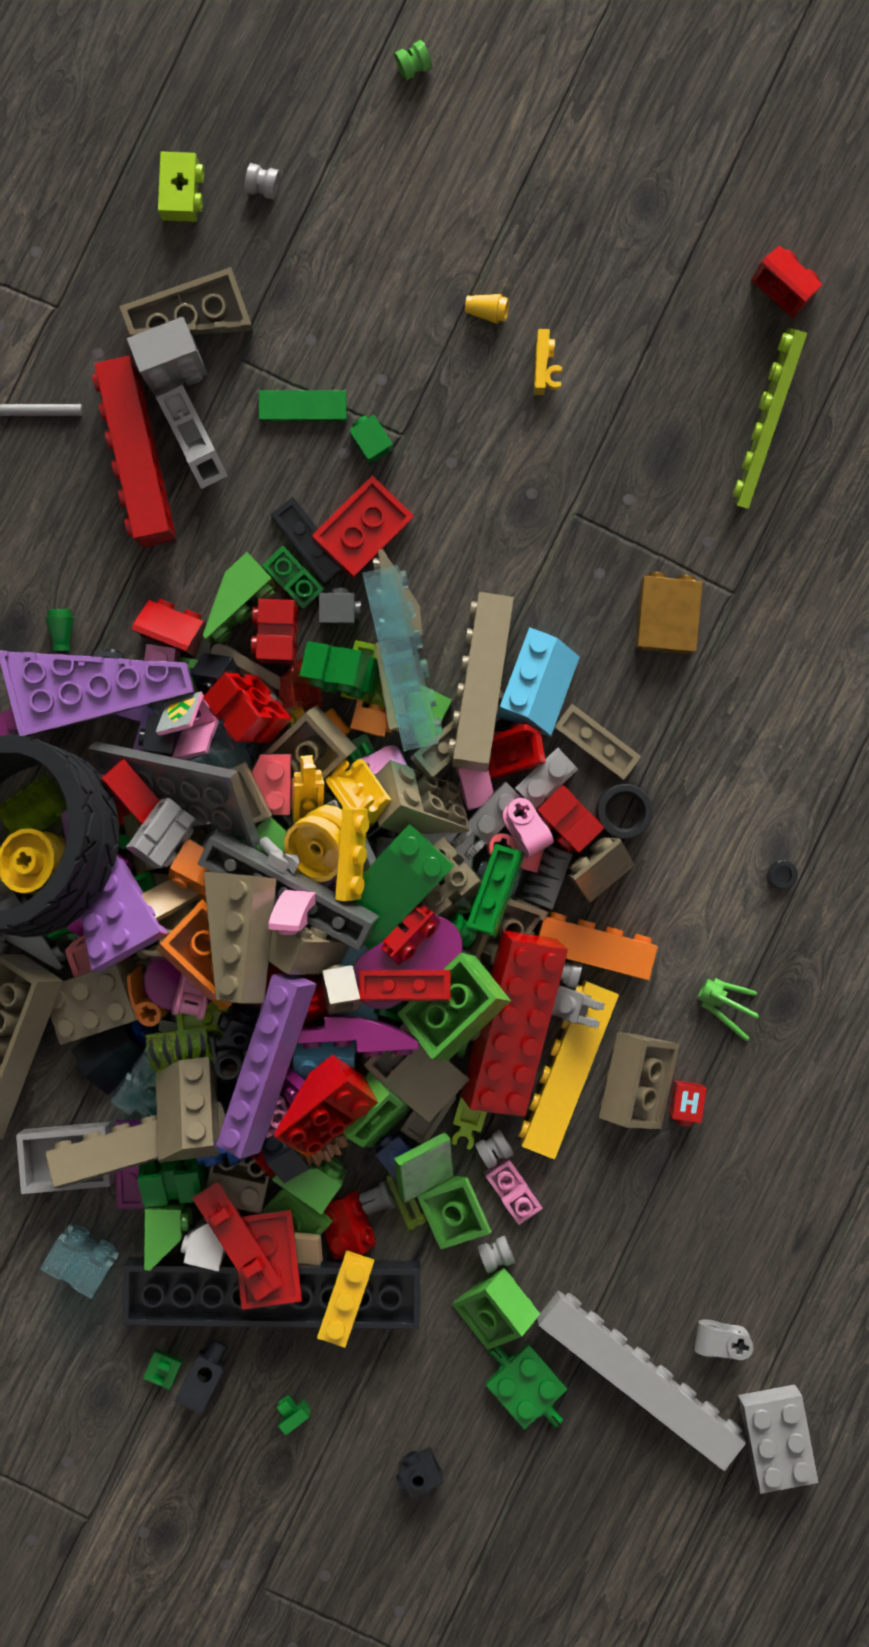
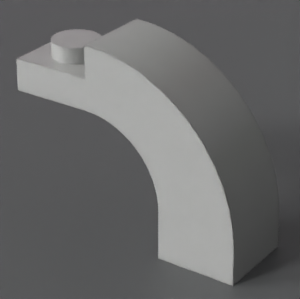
M182 382L155 394L200 488H205L227 477V473Z

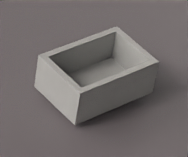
M184 317L127 338L139 372L154 395L179 382H182V384L186 383L187 385L196 384L203 379V376L208 375L196 342Z
M112 1122L29 1128L19 1132L16 1135L21 1194L111 1186L116 1180V1172L64 1188H54L46 1151L53 1150V1144L66 1140H71L72 1144L83 1141L82 1136L86 1134L100 1132L102 1136L112 1133Z
M796 1385L738 1395L753 1479L760 1494L819 1483L803 1397Z

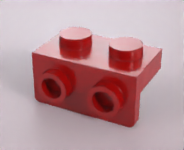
M517 723L512 725L511 729L507 731H494L488 766L490 778H503L546 763L541 730L528 725V723Z
M358 1190L351 1191L343 1197L332 1199L323 1211L333 1220L324 1231L333 1260L343 1259L346 1250L362 1255L376 1245L374 1232L362 1208L364 1204L360 1202Z

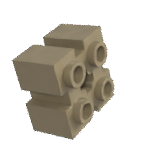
M443 836L433 845L453 862L454 866L444 876L446 882L443 885L438 883L425 896L421 904H424L430 911H433L436 916L448 919L459 910L455 903L462 897L469 902L477 895L482 881L466 863L460 866L465 860Z

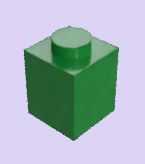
M375 415L369 418L362 416L352 424L353 428L349 430L350 436L369 466L394 450L393 443Z

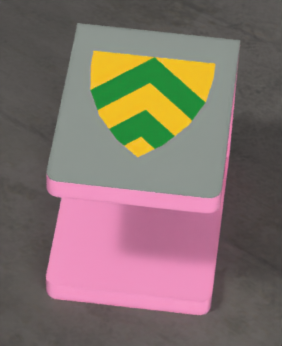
M202 692L167 701L156 733L160 736L182 730L172 756L173 758L185 760L205 755L209 751L219 721L209 711L210 706L203 699L204 695ZM198 710H199V711L201 712V716L198 717V718H195V717H196V714H197V712H198Z

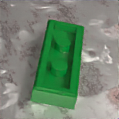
M259 390V421L347 422L346 390Z
M494 845L466 925L468 930L496 938L525 853L502 845Z

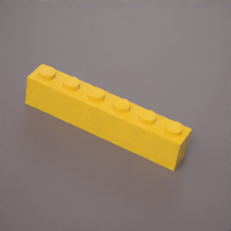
M583 980L582 985H577L575 991L592 996L591 999L605 1003L603 1010H595L588 1007L586 1017H592L600 1021L599 1027L594 1028L576 1024L565 1019L562 1020L560 1028L564 1029L561 1039H555L552 1045L550 1055L554 1057L550 1067L545 1066L541 1073L539 1082L543 1083L539 1094H533L528 1108L532 1111L529 1121L524 1120L518 1133V1137L522 1138L520 1141L522 1147L552 1159L556 1158L619 997V994Z

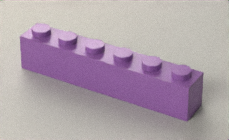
M280 973L273 974L216 1144V1146L240 1159L261 1152L317 985L299 975Z

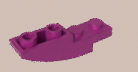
M326 1014L324 1017L325 1026L303 1027L297 1044H303V1048L321 1047V1042H333V1046L341 1047L350 1046L351 1041L356 1040L357 1052H364V1057L382 1056V1051L393 1050L395 1055L413 1054V1049L419 1048L418 1040L398 1027L376 1019L347 1014Z

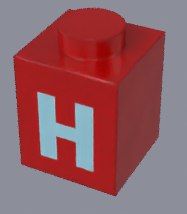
M673 1080L668 1115L672 1119H676V1124L691 1127L693 1122H702L707 1088L702 1084Z

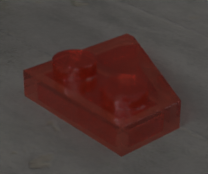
M304 655L280 678L279 696L283 709H312L316 705L322 708L320 688L308 685L309 680L299 676Z

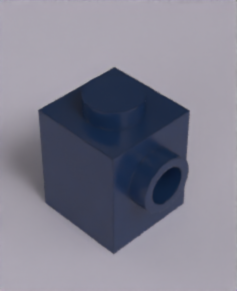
M400 1131L394 1135L389 1133L377 1143L379 1147L376 1148L375 1154L393 1178L396 1177L394 1159L413 1149Z

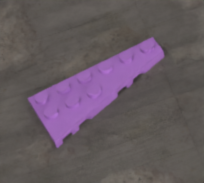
M0 650V664L19 736L27 737L195 693L188 664L183 662L144 661Z
M68 809L61 813L66 841L68 837ZM118 855L116 856L114 867H111L112 873L102 894L89 910L85 909L84 915L81 916L91 970L96 972L109 968L168 935L165 928L157 922L155 918L156 913L153 908L148 906L142 897L143 891L125 861L120 859Z

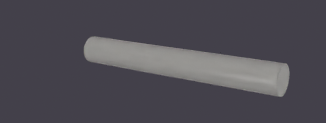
M0 404V416H83L82 404Z

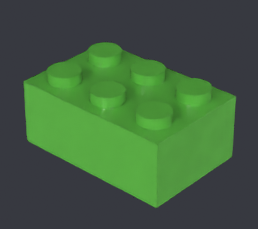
M460 953L443 969L451 970V1001H410L397 1013L432 1060L448 1061L511 1002L477 957Z

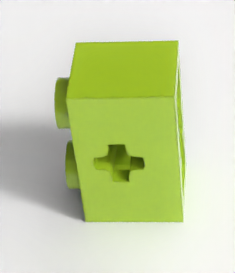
M161 151L158 212L162 220L197 222V212H202L203 208L202 193H198L199 183L204 182V166L199 164L196 153Z

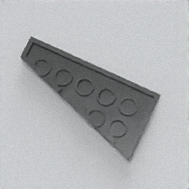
M96 741L88 748L95 768L99 773L105 775L120 760L124 759L156 796L162 799H171L181 809L193 816L196 821L202 824H206L209 821L219 826L222 832L231 837L235 834L246 839L245 844L252 848H255L259 843L260 839L237 771Z

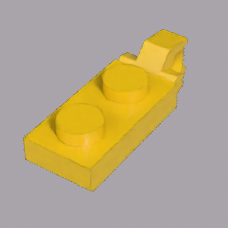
M313 755L300 756L301 772L294 773V778H292V825L301 818H304L314 808L324 805V780L321 770H316Z

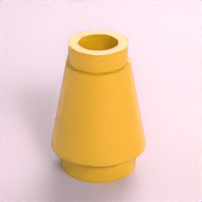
M502 294L467 296L465 313L496 324L499 321L506 322L509 298L503 297Z

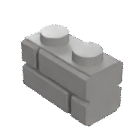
M559 748L554 750L545 759V764L537 766L514 788L522 798L532 803L534 809L540 806L546 798L578 770Z
M160 799L126 847L154 869L162 868L163 866L168 867L177 855L174 851L180 842L184 843L192 835L194 829L191 826L196 820L171 799Z

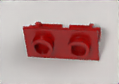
M424 904L419 908L416 906L402 921L409 928L406 933L397 926L383 940L385 944L381 949L388 956H391L398 965L403 961L411 959L416 953V947L424 939H429L438 928L437 925L440 923V920Z

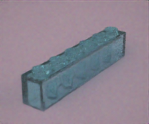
M398 565L362 573L403 750L408 751L438 744V736H442L443 731L440 718L434 719L431 707L437 705L433 688L427 689L424 678L430 677L426 659L420 660L417 648L423 647L419 629L413 631L411 619L416 618L413 601H406L404 589L409 588L406 571H399Z

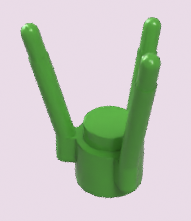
M717 978L714 981L707 979L697 997L698 1000L702 1001L701 1007L713 1013L744 1041H748L749 1037L714 1006L720 1008L724 1003L745 1015L758 1019L759 1015L727 998L728 992L723 989L756 996L757 992L725 983Z

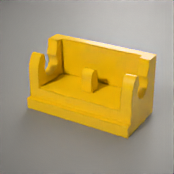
M357 759L348 771L345 770L349 767V762L344 760L325 781L343 808L368 809L369 823L374 824L391 799L364 760Z

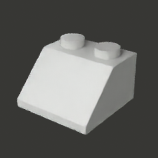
M203 1217L198 1220L194 1229L189 1228L181 1247V1253H185L183 1263L219 1271L225 1259L226 1251L205 1218Z

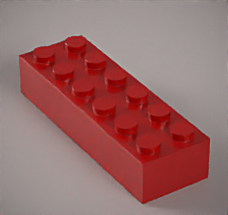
M130 356L94 363L96 373L92 374V379L96 392H100L103 402L99 403V410L102 420H106L109 431L105 432L108 448L113 450L116 460L112 461V468L115 478H119L122 489L118 490L119 499L122 507L126 508L129 518L125 519L127 533L143 548L177 541L139 370Z
M502 930L491 976L511 1002L480 1030L481 1035L474 1041L466 1073L470 1080L463 1086L461 1093L462 1099L470 1110L526 1116L568 949L558 939Z

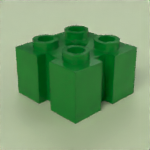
M307 641L299 676L308 679V685L320 688L321 691L334 694L340 691L348 696L363 699L364 694L375 696L380 673L377 659L370 657L369 654L363 651Z
M193 1158L161 1163L157 1160L140 1165L137 1180L144 1208L162 1207L168 1205L170 1200L179 1199V1203H193L192 1198L205 1189L203 1179L206 1177L205 1164L197 1165L196 1159Z

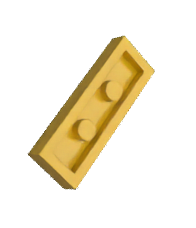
M342 808L335 900L353 901L361 899V894L364 890L363 866L367 858V850L365 848L366 833L369 829L368 809Z
M346 1250L318 1332V1339L344 1348L346 1347L374 1264V1259Z

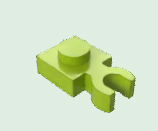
M462 1097L460 1098L453 1122L454 1125L460 1126V1128L455 1130L452 1144L456 1145L458 1138L465 1136L469 1140L467 1149L470 1150L475 1141L473 1130L481 1133L487 1112L470 1110Z

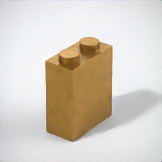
M650 572L649 576H644L640 583L635 649L694 654L697 651L703 581H695V576L678 575L677 579L666 578V574L660 572Z

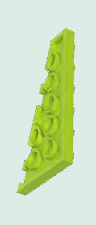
M786 327L785 333L781 336L778 345L779 355L777 361L773 362L768 376V380H771L768 392H763L758 408L762 412L759 422L756 423L751 439L753 443L751 450L746 452L742 468L745 469L742 480H737L732 497H736L735 503L737 506L749 509L807 336L806 332Z

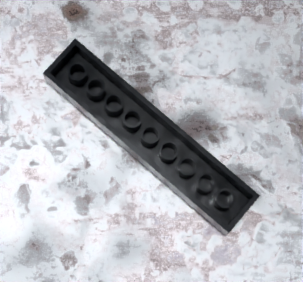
M129 1257L123 1265L122 1325L320 1328L343 1260H322L320 1265L298 1263L302 1293L301 1302L242 1310L238 1271L230 1258H225L219 1271L183 1263L184 1258H162L151 1270H144V1257ZM374 1260L352 1328L419 1329L420 1261Z

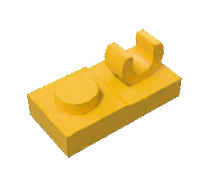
M538 329L534 395H544L546 386L551 390H559L561 388V382L552 381L550 376L554 373L561 374L562 367L553 365L546 369L548 357H554L555 339H549L550 329Z

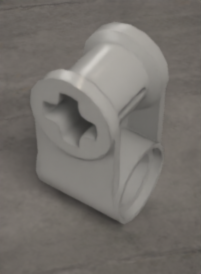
M706 1319L698 1321L694 1348L696 1353L707 1357H723L736 1360H745L752 1355L754 1350L753 1342L744 1327ZM738 1339H743V1342H740L738 1347L734 1346L735 1343H738Z

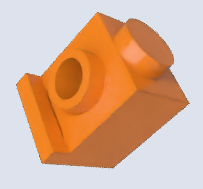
M357 700L350 726L351 730L385 738L387 732H393L388 726L385 707L369 704V707L365 708L363 707L364 701Z

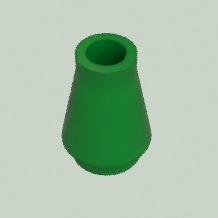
M48 609V617H45L53 651L70 650L75 617L72 616L71 609Z

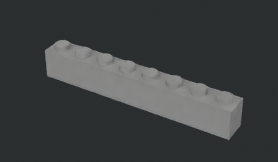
M558 1290L538 1316L539 1326L725 1471L746 1444L741 1434L743 1430L731 1419L723 1420L718 1416L720 1413L718 1409L710 1402H700L695 1398L697 1395L695 1391L687 1384H677L672 1380L673 1374L664 1366L659 1365L656 1367L649 1362L650 1356L639 1347L635 1349L626 1344L627 1338L616 1329L612 1331L607 1329L603 1325L604 1320L593 1311L587 1313L580 1307L581 1302L570 1293L564 1295Z

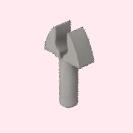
M262 838L259 841V846L269 855L266 864L284 874L287 868L295 874L300 862L299 857L283 853L269 838Z

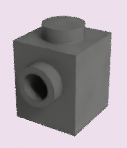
M333 588L332 593H319V623L321 626H355L356 619H361V601H356L355 593H349V589Z

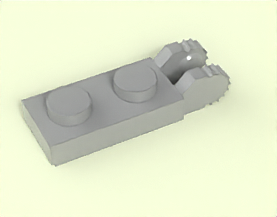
M504 782L468 819L470 830L458 833L451 844L454 847L461 845L471 831H473L479 838L464 854L470 860L479 852L484 844L487 845L505 826L502 820L504 809L514 799L522 797L507 782Z
M559 985L552 1015L576 1024L598 1028L600 1021L592 1017H586L588 1007L595 1010H603L605 1003L591 999L592 996Z

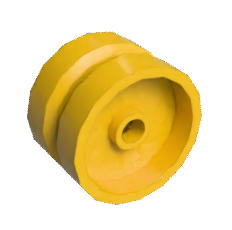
M330 805L316 807L286 832L284 838L285 853L297 855L300 862L296 871L316 882L329 881L337 875L342 809Z
M32 828L19 829L10 834L0 848L1 880L11 890L23 894L36 895L55 873L64 854L66 840L54 833Z

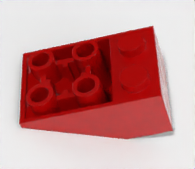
M332 1054L308 1074L275 1131L274 1136L309 1158L319 1152L334 1137L342 1134L358 1118L366 1115L378 1101L365 1076Z

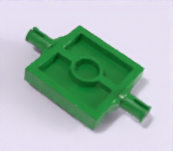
M527 1343L520 1351L510 1356L500 1346L494 1347L495 1350L493 1348L490 1349L489 1353L500 1365L496 1373L485 1384L522 1428L526 1429L536 1418L543 1415L554 1428L558 1426L554 1418L561 1424L563 1418L560 1417L552 1406L568 1389L530 1344Z

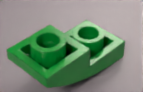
M281 546L261 565L302 609L324 590L284 546Z

